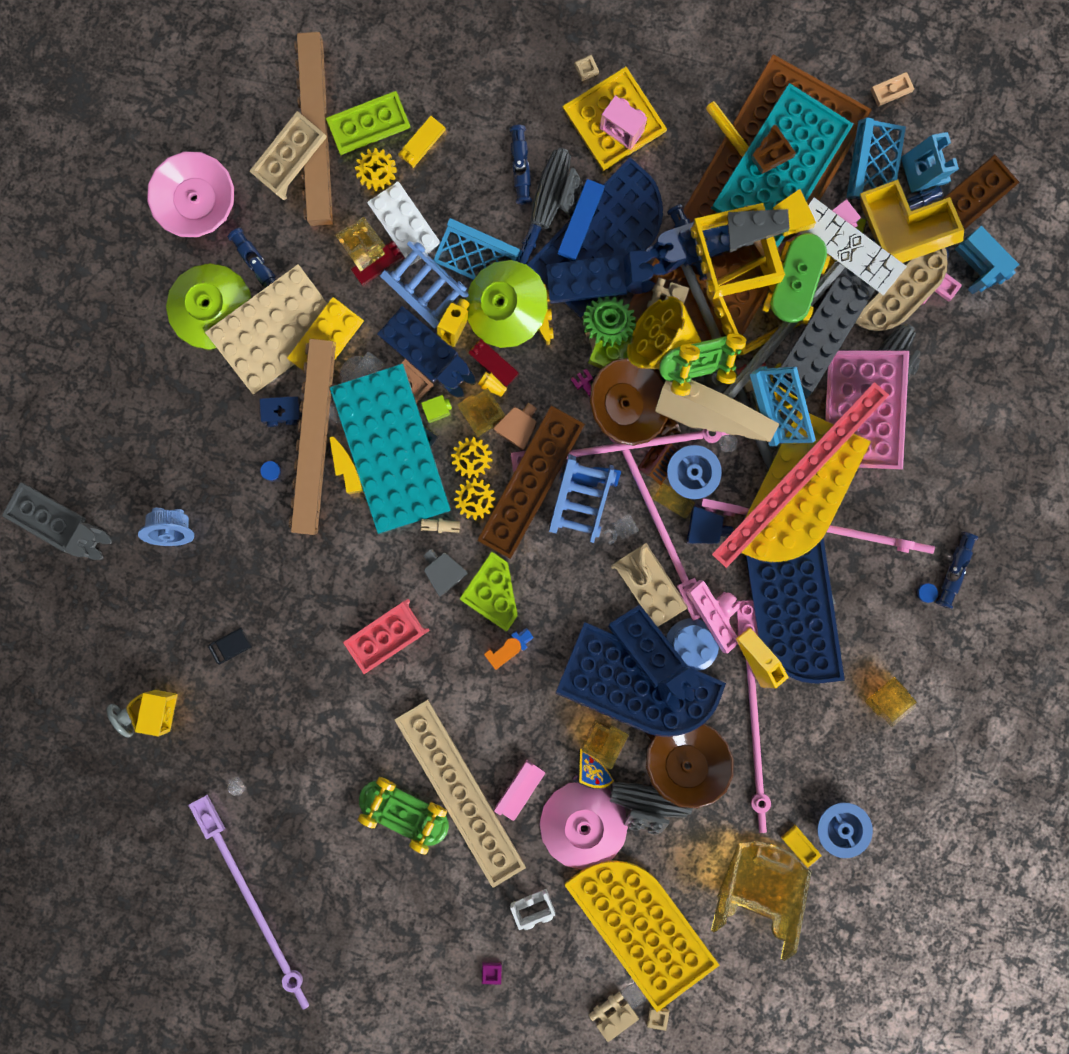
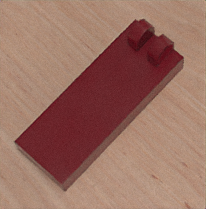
M391 241L351 270L361 285L364 286L383 273L384 270L389 269L402 260L404 255L396 243Z
M482 339L477 341L476 345L468 352L472 358L489 373H492L505 387H508L519 375L518 371Z

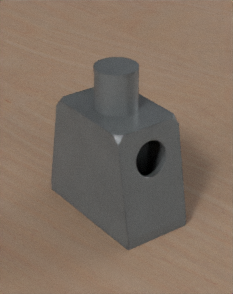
M430 549L423 555L430 564L424 571L439 597L469 574L445 552L438 557L433 549Z

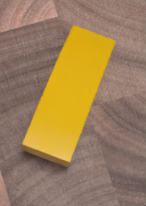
M330 437L335 474L338 477L344 476L346 493L364 492L352 457L335 437Z

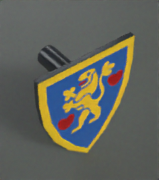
M579 749L578 773L572 777L575 783L592 789H602L614 782L609 771L595 756Z

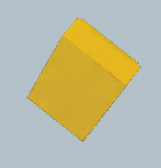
M796 825L781 836L783 841L807 868L822 856Z

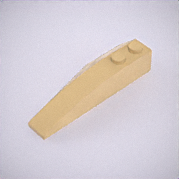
M666 380L655 411L688 427L707 429V431L724 432L729 435L745 436V438L771 442L779 426V423L698 382L691 380L689 382L691 385L690 393L680 396L671 391L672 382Z

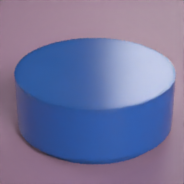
M265 462L261 467V475L266 480L274 481L281 474V468L275 462Z
M922 584L917 590V596L922 602L931 603L937 599L938 590L933 584Z

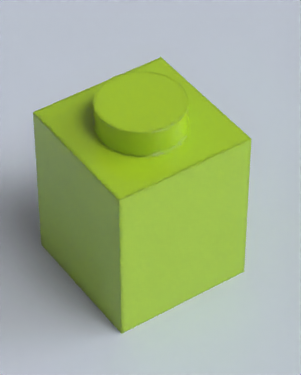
M443 395L421 403L429 423L451 415L449 412L452 409L448 398L444 399Z

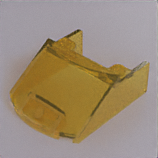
M754 841L753 843L740 842L735 849L717 895L718 902L711 931L717 932L726 924L727 917H731L736 913L737 906L772 920L771 930L773 935L784 941L781 960L786 961L795 955L798 950L812 871L809 868L806 869L799 862L800 859L776 845L760 841Z

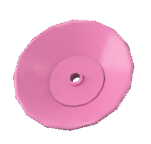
M181 152L168 157L155 169L148 183L147 202L153 218L164 230L180 237H200L215 231L227 219L234 203V186L229 172L217 159L202 152ZM197 196V199L192 201V197Z
M568 783L555 791L544 805L540 819L542 841L551 856L563 865L583 870L594 864L612 860L624 845L628 826L624 825L626 812L624 807L610 802L611 791L606 787L592 789L579 783ZM587 825L588 829L586 831H582L581 826Z

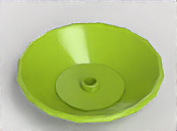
M513 260L495 262L481 270L470 284L469 296L466 297V301L470 303L467 309L468 322L473 332L485 343L499 348L515 347L531 339L542 326L548 309L547 290L540 276L527 264ZM501 299L504 300L502 305L499 304Z
M211 263L194 266L181 274L169 290L166 304L169 323L177 336L191 346L204 349L217 348L205 332L250 300V290L242 277L226 266ZM204 301H209L207 306H203Z

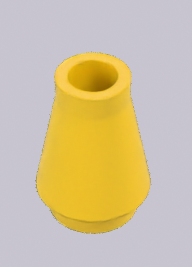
M485 372L478 382L481 389L502 397L507 389L492 373L489 374L488 372Z

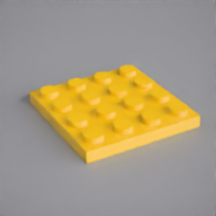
M627 67L619 70L562 107L602 171H605L667 131V128ZM615 96L624 98L632 108L641 110L645 117H647L644 132L631 150L600 129L602 113Z

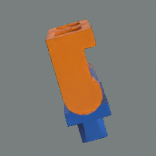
M527 628L519 634L516 631L511 634L512 637L506 639L504 645L495 652L490 648L484 653L495 670L518 654L520 649L524 651L528 648L526 643L534 637Z

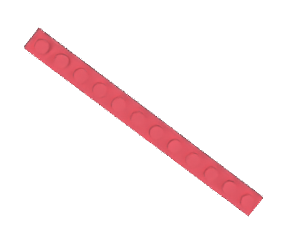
M874 382L715 550L712 556L727 568L889 397V394Z

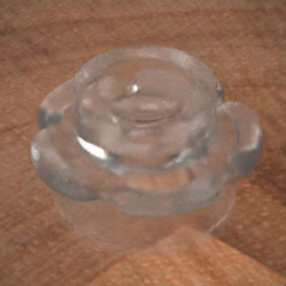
M724 435L720 438L719 445L722 451L732 452L736 449L738 441L735 436Z
M237 777L228 781L229 786L227 789L234 796H240L246 789L244 783Z

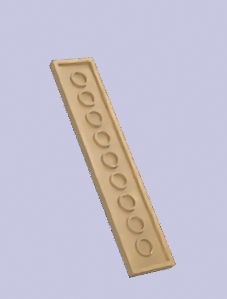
M426 700L396 718V724L492 888L525 869L526 865L430 701Z

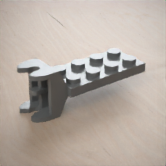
M20 482L2 514L3 517L35 536L76 557L101 560L104 557L102 552L96 548L97 543L100 542L104 545L112 543L108 533L96 526L85 523L86 518Z

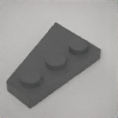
M788 209L728 212L727 215L730 252L736 251L737 248L745 245H752L761 239H768L789 231Z

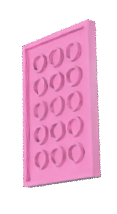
M838 351L828 366L825 418L827 422L835 424L874 382L889 394V397L854 433L871 441L858 468L903 469L909 351Z

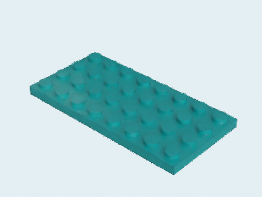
M789 83L711 209L721 213L763 203L765 210H773L774 206L799 189H801L807 201L853 126V123ZM776 124L796 154L794 158L761 174L751 158L756 149L760 147L763 139L767 137L773 125ZM782 234L774 236L777 248L785 237Z
M404 364L330 387L377 533L380 534L451 511Z

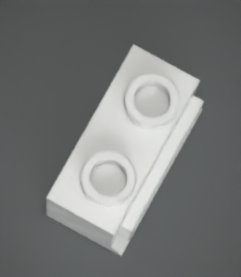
M547 889L512 902L510 905L519 930L523 928L524 930H529L536 923L541 921L546 923L555 916V910ZM546 900L548 908L527 917H521L519 910Z

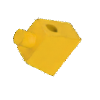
M801 189L773 207V210L788 209L789 231L782 233L783 236L812 229L816 224Z
M462 298L459 299L457 305L450 303L437 326V336L452 347H455L468 320L467 309L470 303Z

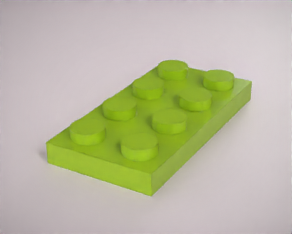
M397 91L326 118L340 155L411 128Z

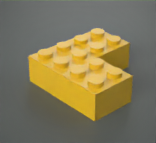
M899 180L860 193L861 206L876 244L902 263L963 241L964 228L950 197L911 211Z

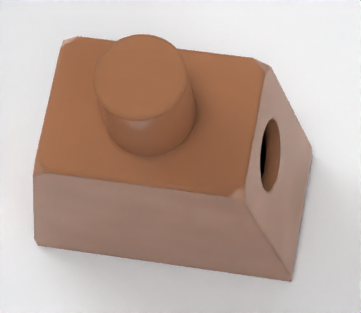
M527 403L522 411L514 407L495 426L494 432L522 451H525L537 425V421L532 418L537 408L530 403Z

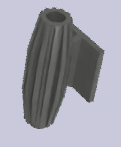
M564 148L553 150L542 171L534 196L530 223L536 224L542 229L549 228L559 208L571 219L584 188V184L576 170L571 168L569 173L571 155Z
M909 324L899 325L882 343L878 351H909L916 336L914 327ZM916 350L914 355H909L908 380L910 375L914 376L920 367L919 350Z
M613 782L610 802L632 810L624 821V825L629 826L631 830L639 831L644 829L648 830L650 834L658 835L669 825L670 820H666L664 817L686 818L688 814L691 815L693 808L679 807L669 802L653 786Z

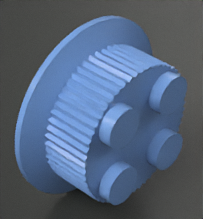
M690 445L678 450L670 459L667 469V476L671 487L679 495L688 499H701L710 495L718 487L722 474L721 465L716 455L711 450L699 445Z
M153 508L152 512L146 515L145 526L138 531V537L141 540L160 546L187 544L194 539L195 534L188 528L189 518L181 509L164 510L162 508Z
M692 618L677 622L669 630L666 637L687 664L686 666L697 671L709 667L719 651V645L705 622L700 619L693 621Z
M838 803L826 809L819 819L817 828L822 846L830 854L839 858H852L861 854L869 846L873 834L872 823L867 813L859 806L851 803Z

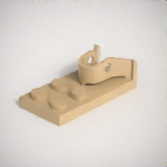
M297 111L250 172L276 195L286 200L288 185L327 136Z
M647 543L611 565L612 569L618 570L639 604L657 627L688 608V605Z

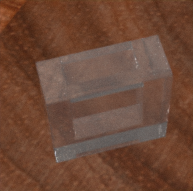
M635 982L621 991L622 996L632 1010L647 1000Z

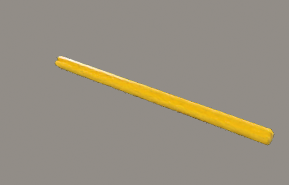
M716 102L709 103L706 110L743 158L749 146ZM832 256L830 257V261H829V264H828V266H827V270H828V269L834 264V262H835V259H834Z

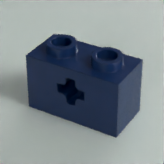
M298 396L260 399L261 422L267 424V427L279 426L278 423H286L287 426L298 425L297 422L302 420V413H300L302 399ZM281 408L285 410V412L282 413V416L278 414V412L281 411Z

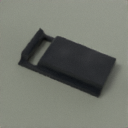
M242 627L208 645L218 665L252 648ZM215 643L224 658L222 662L212 646Z

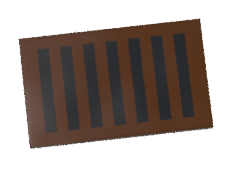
M671 443L652 446L638 466L639 471L651 477L657 484L662 485L667 478L669 461L678 450Z

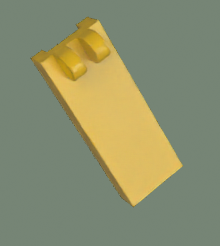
M430 116L398 153V156L414 168L444 133L445 127Z

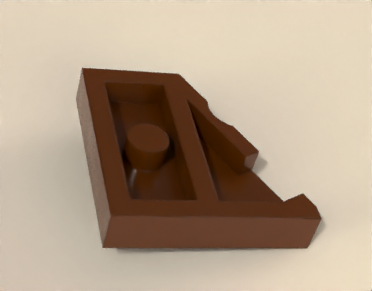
M775 124L767 137L761 142L760 147L756 149L751 159L760 173L763 174L794 158L796 152Z

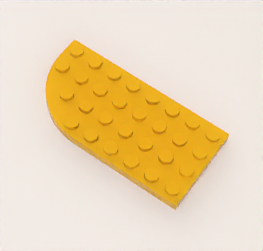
M798 411L796 416L802 420V413ZM809 413L816 440L813 443L781 444L745 519L834 424ZM793 421L791 426L796 429L798 424ZM800 428L798 432L804 437H808L807 432ZM788 431L785 437H791L792 433ZM853 434L741 553L760 561L783 562L798 558L813 549L826 534L871 441Z
M605 861L581 870L564 883L567 890L656 1012L660 1011L720 966L662 885L651 873L642 867L625 861Z

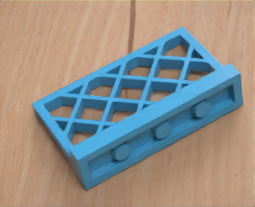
M867 117L858 121L846 198L860 199V193H863V188L867 183L872 189L876 188L872 179L879 175L884 184L897 180L906 126L874 121L873 118ZM873 126L879 127L883 133L877 139L872 133ZM892 130L899 131L898 139L895 142L888 134ZM885 136L890 146L883 150L878 141ZM873 145L880 152L874 158L869 153L870 147ZM890 148L896 153L892 161L889 160L885 153ZM880 156L887 163L882 169L875 162ZM872 164L877 172L871 177L866 172L867 166ZM889 167L892 171V178L887 181L882 172Z
M450 218L434 261L474 280L476 277L474 268L482 265L486 268L485 264L494 260L499 262L498 259L504 256L516 261L520 249ZM450 232L457 234L459 243L449 245L447 239ZM469 241L475 242L477 250L467 254L464 243ZM461 245L465 255L454 258L451 249ZM485 249L492 250L494 258L484 261L481 251ZM449 250L452 260L448 262L440 261L441 253ZM479 253L482 263L472 266L468 256ZM466 257L469 268L460 270L456 261Z
M762 366L752 372L750 377L760 413L779 423L771 442H769V446H777L779 443H813L816 439L797 367L768 369L767 366ZM785 373H791L792 383L784 378ZM769 374L778 379L775 384L771 382ZM780 382L788 387L786 393L778 387ZM791 391L797 395V402L789 396ZM774 392L782 397L780 402L776 400ZM785 400L793 406L791 411L783 406ZM796 409L802 413V420L793 414ZM779 410L787 415L785 420L781 418ZM789 419L798 424L796 429L788 424ZM784 428L792 433L791 437H785ZM803 428L807 432L808 437L798 432L799 429Z

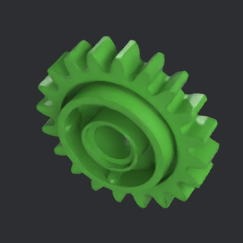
M615 296L612 301L609 300V297H605V301L598 297L597 303L592 300L591 305L587 306L584 312L582 325L586 326L585 333L590 332L589 339L596 337V344L601 340L603 346L607 342H609L611 347H613L614 342L620 346L622 340L627 342L628 336L632 337L635 330L636 317L633 316L634 310L628 311L630 305L626 304L623 306V299L616 302Z

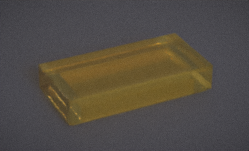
M662 483L653 498L654 501L684 519L687 518L696 503L679 495L673 488Z

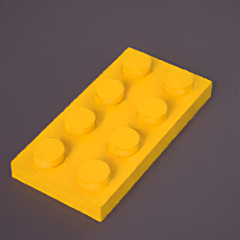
M332 297L287 359L304 371V364L308 360L305 349L309 339L336 342V359L364 320Z

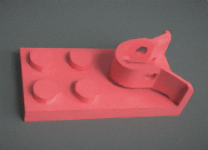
M409 599L403 601L343 642L363 674H366L430 631L428 628L421 626L409 608Z

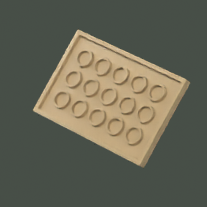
M298 264L205 333L254 395L295 365L287 357L328 303Z

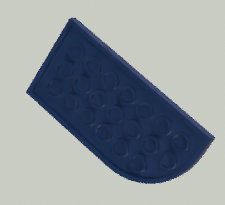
M824 537L809 552L789 561L765 562L746 555L758 636L779 659L787 675L801 682L815 684L845 681Z
M584 622L555 694L651 735L675 737L696 730L713 715L718 707L726 683L692 669L700 681L699 689H693L695 694L694 700L678 699L680 710H672L660 697L658 686L654 688L615 635Z

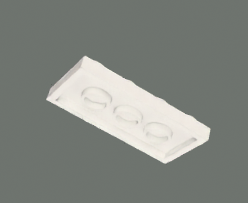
M396 182L367 202L384 229L404 255V258L412 251L407 245L409 241L422 244L426 249L424 251L426 254L439 247L441 242L399 182ZM418 255L410 266L420 260L421 257Z

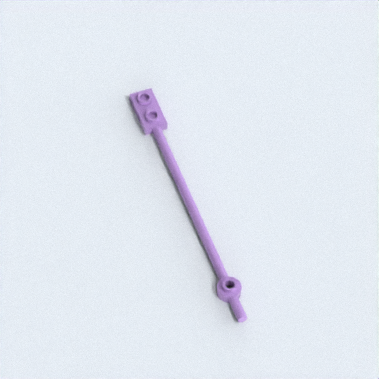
M206 795L189 804V807L205 838H214L284 973L282 979L283 988L288 992H294L302 1010L306 1009L309 1003L300 988L303 977L300 972L290 969L220 834L225 827L209 796ZM291 977L296 979L295 983L290 981Z

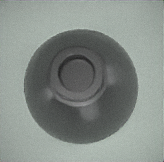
M717 371L704 375L703 385L720 393L727 389L728 384L717 380Z

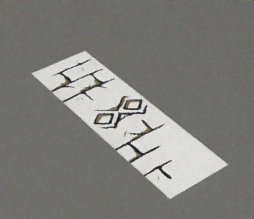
M813 198L808 206L816 224L814 228L800 233H811L819 236L824 241L827 253L884 295L907 266L816 198Z

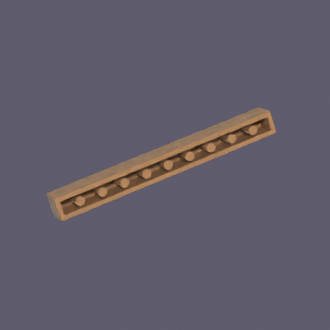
M320 32L297 33V41H294L295 52L298 53V59L295 60L296 70L299 71V78H296L297 89L300 90V96L297 97L298 107L301 108V115L327 136L304 165V171L301 172L302 182H305V189L302 190L303 200L306 201V208L303 209L304 219L308 221L310 226L332 225L333 214L328 123L326 120L327 105L323 39Z
M309 339V343L306 344L305 353L308 355V360L304 364L306 381L302 383L304 401L300 403L302 420L298 423V432H301L300 440H297L296 451H299V455L294 464L297 476L293 479L292 487L295 489V496L291 499L293 516H290L289 527H291L292 533L309 535L318 533L331 402L330 387H332L336 351V342Z

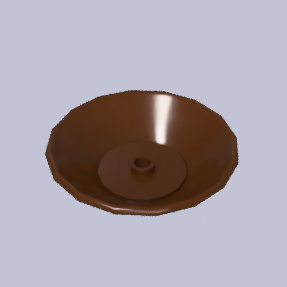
M628 358L613 360L599 370L591 385L590 405L594 420L603 433L617 443L631 446L650 442L661 433L668 417L657 413L655 410L665 384L655 369L638 368L631 364Z
M706 724L680 736L661 737L654 735L648 746L646 770L652 786L664 799L679 807L698 809L715 803L727 792L733 778L734 759L728 743L716 729ZM684 764H689L690 769H686L684 767Z

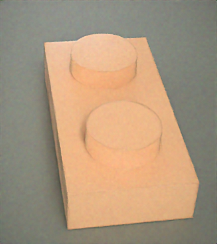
M907 72L871 88L878 107L907 95L914 90Z

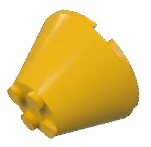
M668 296V299L664 301L659 299L640 316L632 334L631 345L628 344L627 356L631 364L638 368L659 369L661 360L669 351L684 344L701 342L683 302L678 298Z

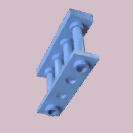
M409 241L407 245L412 249L409 255L395 271L384 270L380 277L431 326L437 329L442 318L441 315L447 310L450 303H453L459 295L468 297L469 294L466 292L467 288L460 281L456 282L424 252L426 249L422 244ZM419 255L426 264L409 284L404 285L400 281V276ZM433 269L440 277L423 297L418 298L414 294V289L428 272ZM447 282L454 290L436 310L432 311L427 307L428 301Z
M568 454L549 525V532L557 533L558 528L566 527L590 533V542L594 543L595 537L599 538L601 532L599 523L610 484H614L617 472H614L613 465H610L608 472L581 466L576 462V456ZM581 473L605 479L603 490L575 484L574 481H571L572 474ZM575 491L599 497L598 508L570 502L569 499H566L567 493ZM570 509L594 515L593 526L565 520L564 517H561L562 511Z

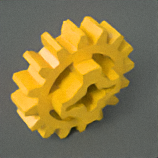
M377 148L372 153L367 149L368 154L361 153L362 160H356L359 165L355 167L356 172H358L356 174L357 179H361V185L366 184L368 190L372 186L375 191L378 190V187L385 190L384 185L391 186L389 180H395V175L392 174L397 173L396 167H393L396 165L395 161L391 160L390 153L385 156L384 149L380 153Z
M475 437L470 442L468 438H465L464 444L459 441L460 447L453 448L456 454H451V457L456 459L452 462V465H457L455 471L461 470V476L463 477L465 474H468L469 479H471L472 475L479 478L478 473L480 472L485 475L484 469L491 468L488 462H493V459L488 458L492 451H486L489 445L483 446V440L481 439L479 442H476ZM469 446L468 451L461 453L464 448ZM477 447L484 452L485 456L478 454ZM473 453L474 456L478 459L473 460V463H470L469 459H466V457H470ZM460 461L466 462L467 470L461 466ZM479 463L483 464L479 469L475 470V466Z
M476 478L473 479V483L466 480L467 485L460 484L462 490H456L459 497L454 498V501L459 502V504L455 507L457 509L462 508L460 514L467 513V519L471 515L474 520H477L479 515L484 519V513L486 512L490 515L491 513L488 509L495 507L491 504V501H496V498L491 497L495 492L494 490H488L490 484L484 486V480H481L480 483H477ZM474 487H480L485 491L477 492ZM467 490L468 496L462 501L463 494ZM472 495H476V497L480 496V499H478V504H475L474 502L470 503V500H472ZM488 498V503L486 507L483 509L482 503L485 499ZM466 507H474L476 512L468 511Z

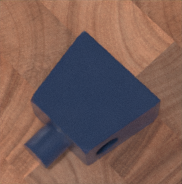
M693 507L686 544H719L721 536L729 537L732 534L733 527L723 525V516Z

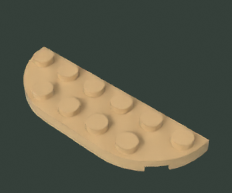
M943 248L912 259L884 295L879 292L863 309L855 324L871 331H885L895 328L907 320L942 283L947 272L946 249Z

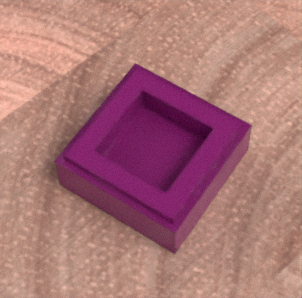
M483 962L482 984L501 985L502 963Z

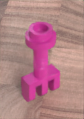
M584 369L583 372L587 376L586 378H583L581 373H578L577 377L580 382H577L574 377L570 380L577 390L583 387L590 396V382L593 381V377L587 369Z

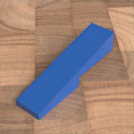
M589 179L586 180L559 248V255L576 261L603 195L604 185Z

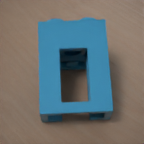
M948 132L929 136L901 157L911 193L948 184L951 182L950 175L959 169L956 158L951 159L947 163L944 159L942 149L951 144Z
M982 226L971 233L955 248L958 254L980 275L968 288L972 294L977 291L982 292L997 283L1001 285L1016 273L1014 269L1019 265Z

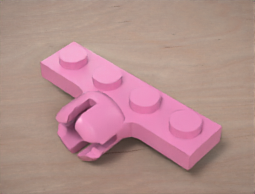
M699 580L686 593L722 652L728 654L738 644L736 641L737 635L731 627L729 619L739 610L740 603L733 604L737 598L733 594L723 592L717 599H714L705 582Z

